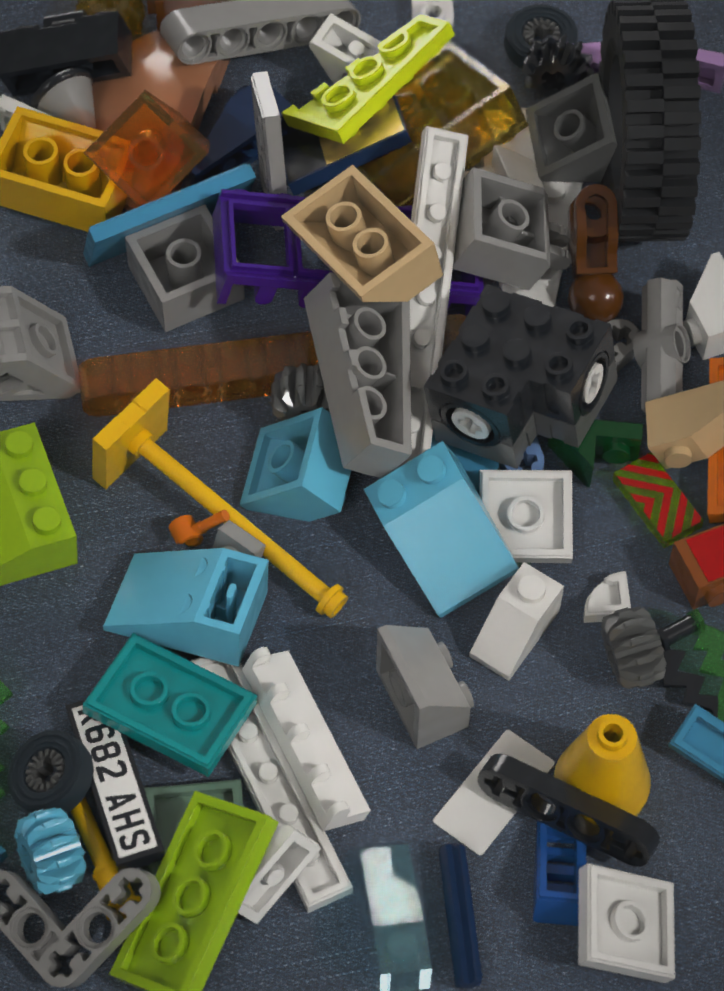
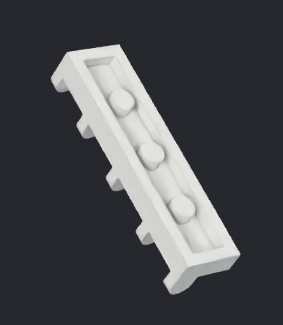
M267 647L256 649L251 653L242 671L253 693L257 695V701L322 831L363 821L371 810L289 650L270 654Z

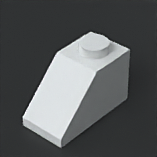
M720 251L711 254L690 300L686 321L683 322V326L689 335L691 346H696L702 360L724 354V259Z
M523 562L498 596L470 651L469 657L509 681L560 612L564 586Z

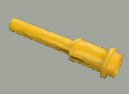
M84 796L83 800L70 813L94 864L95 869L93 870L92 878L96 881L101 891L118 872ZM129 883L127 887L130 889L131 894L122 905L110 901L109 906L119 911L127 901L140 902L142 898L134 894ZM120 912L125 919L127 917L126 914Z

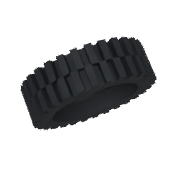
M685 0L610 1L605 13L599 73L602 75L617 147L600 184L610 188L617 200L618 242L684 241L690 234L689 229L692 228V215H695L696 210L695 197L698 195L697 175L700 174L698 151L701 150V137L699 136V124H701V111H699L701 85H698L700 69L699 61H696L698 47L697 39H694L695 26L694 22H691L692 13L688 9V3Z

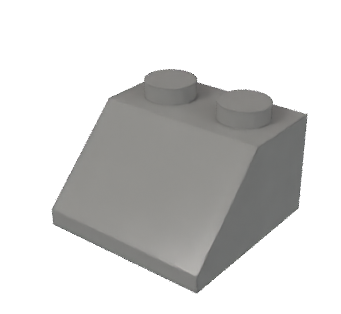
M385 625L377 628L376 671L416 749L468 728L470 711L474 707L473 697L463 680L460 682L456 681L450 669L453 668L452 658L444 642L436 643L429 628Z

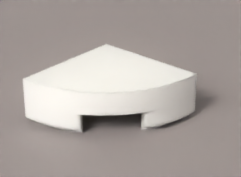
M626 571L608 575L604 578V581L592 590L585 603L584 623L602 622L603 617L613 614L616 610L626 607L628 609L631 608Z

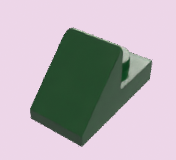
M595 419L579 448L565 444L564 441L556 438H548V447L586 487L590 488L595 458L604 459L613 464H622L627 461L637 462L642 442L643 424Z

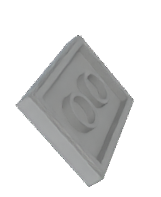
M268 72L252 73L250 79L262 191L269 194H287L279 109ZM272 226V228H275V231L284 229V227Z

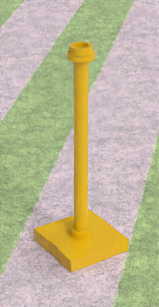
M157 378L92 439V479L105 490L142 455L211 514L214 515L222 510H226L229 513L230 521L264 543L266 546L263 557L268 559L270 563L318 602L315 611L320 615L326 614L329 618H333L346 604L348 596L343 593V587L338 583L331 588L155 443L167 431L170 389Z

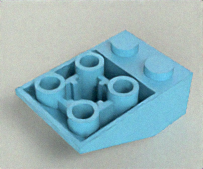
M226 548L134 553L105 620L103 630L130 637L134 633L156 645L239 667L268 593L269 560Z

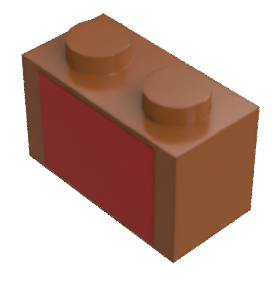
M724 523L673 543L669 566L693 610L707 604L710 607H715L724 603Z

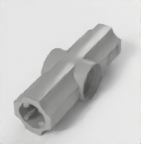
M662 277L647 280V284L642 286V331L636 332L633 340L635 359L641 368V410L645 413V402L683 392V364L687 363L691 356L689 335L683 326V285L677 280H669Z

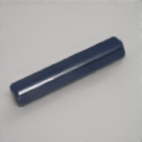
M462 843L444 844L439 849V860L454 982L459 989L476 988L482 983V970L466 847Z

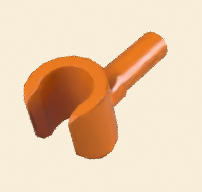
M222 510L202 521L196 522L192 515H183L174 519L168 528L176 544L185 543L188 546L196 547L203 542L202 534L228 521L230 516L226 510Z

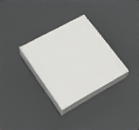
M480 470V498L516 563H572V471Z
M589 863L579 868L578 965L665 984L674 980V883Z

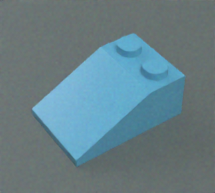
M443 441L364 488L383 527L440 618L511 577L519 569L518 564L460 460Z

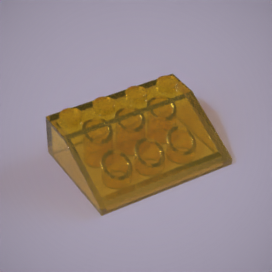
M450 41L441 49L439 54L431 58L414 75L410 82L395 93L412 142L357 167V169L395 206L413 205L421 136L426 126L469 135L465 161L466 170L477 165L484 156L492 152L494 145L500 146L508 143L517 133L529 125L511 86Z

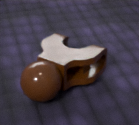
M593 184L583 188L568 209V230H570L571 236L569 251L571 252L572 279H575L569 288L568 302L571 311L582 314L585 318L609 322L618 316L624 301L622 286L614 277L618 273L617 251L619 230L617 200L610 188L600 184ZM585 206L594 207L598 211L599 219L589 218L586 215Z

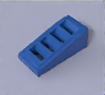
M539 821L536 824L533 920L537 923L578 926L579 868L586 865V844ZM547 842L574 844V849L547 847ZM547 861H550V862H563V863H574V866H571V865H560V864H548ZM547 880L559 882H573V885L547 883Z

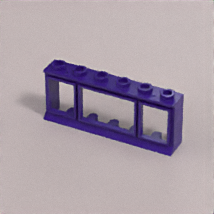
M221 189L212 214L218 304H226L233 284L255 286V302L261 305H266L273 301L277 288L298 290L299 306L306 308L304 298L329 272L334 273L330 270L303 268L301 239L281 218L284 213L307 197L291 196L286 193L248 192L244 189ZM413 205L396 206L411 220ZM234 222L284 227L287 267L236 262ZM461 271L462 282L451 281L448 308L451 303L464 304L465 316L467 317L471 308L476 306L480 299L479 295L484 289L483 277Z

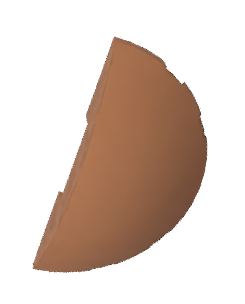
M154 31L132 41L131 76L93 83L96 129L138 142L124 206L125 209L130 211L180 190L192 159L191 147L212 93L217 94L231 58L193 65L184 64L164 40L160 31Z

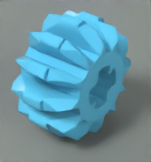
M55 807L46 810L40 809L29 813L27 817L17 821L14 834L17 842L16 851L20 856L21 866L26 872L27 880L32 883L34 890L39 894L44 893L47 895L54 892L58 894L72 889L73 885L83 882L86 870V863L83 858L85 851L81 847L80 835L75 830L74 822L68 818L67 813L63 809H56Z

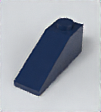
M251 84L238 89L226 103L190 169L191 185L245 163L252 164L258 160ZM272 87L280 113L283 136L295 130V128L287 126L281 114L291 104Z

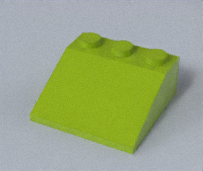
M35 422L0 431V586L78 564L77 536Z

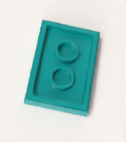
M132 633L82 707L83 714L209 777L256 706L257 695Z

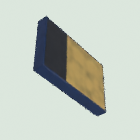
M396 94L358 130L355 136L348 139L344 144L299 129L283 135L286 180L293 195H299L335 178L351 165H354L356 168L410 144L412 140Z

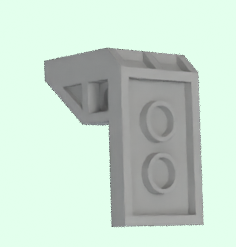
M0 286V401L66 399L83 391L66 317L12 286Z

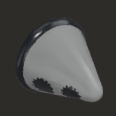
M78 67L63 70L47 79L32 96L31 107L51 116L96 129L92 90L93 76L88 70Z

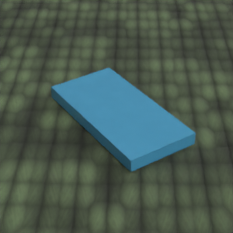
M245 163L90 226L83 251L88 266H93L127 252L126 236L205 204L212 216L221 189H244L248 192L251 191L256 179L251 165Z

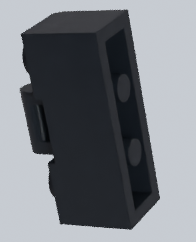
M85 9L44 16L43 28H40L39 25L19 26L16 29L0 31V79L13 97L35 93L47 79L70 68L78 67L88 70L93 76V83L132 75V35L118 10L111 12L101 11L89 16Z

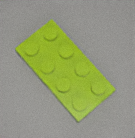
M194 791L155 875L161 890L159 902L153 911L125 939L109 975L144 991H202L279 822L269 815Z

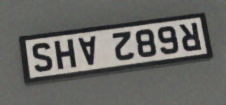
M85 700L66 705L74 736L85 745L92 756L94 772L90 787L117 872L163 860L165 855L164 847L127 736L83 714L82 705Z

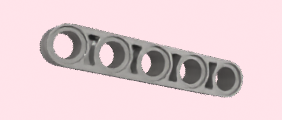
M233 0L172 11L163 19L160 26V34L182 63L193 65L309 45L330 13L356 28L360 25L361 15L350 0Z

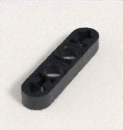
M505 754L492 755L477 776L478 784L482 791L495 801L631 866L641 867L646 865L660 844V836L657 830L645 820L587 794ZM537 793L550 799L554 805L543 800ZM582 815L588 816L599 826L590 823Z

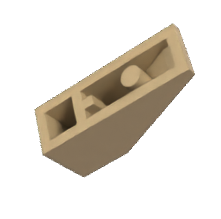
M724 380L645 402L648 449L665 469L686 467L692 462L709 458L724 447Z

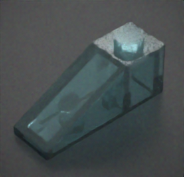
M408 844L359 850L379 991H412L430 988L431 961Z

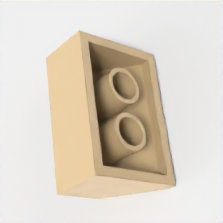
M354 165L348 167L281 216L283 222L362 302H408L443 276L434 242Z

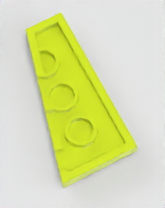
M422 14L418 15L377 44L379 53L362 59L358 58L346 66L345 69L348 75L331 87L324 82L311 91L313 99L303 107L298 109L295 105H291L281 114L287 126L344 144L348 139L355 136L358 130L377 111L381 110L398 90L410 82L414 75L431 58L439 54L441 49L455 36L450 22Z

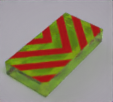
M651 452L613 473L612 481L664 549L675 541L681 540L702 528L704 521Z

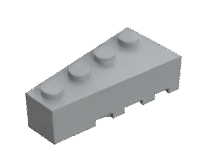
M329 272L304 298V303L342 467L382 478L395 470L412 455L410 300L408 302H362L335 273Z

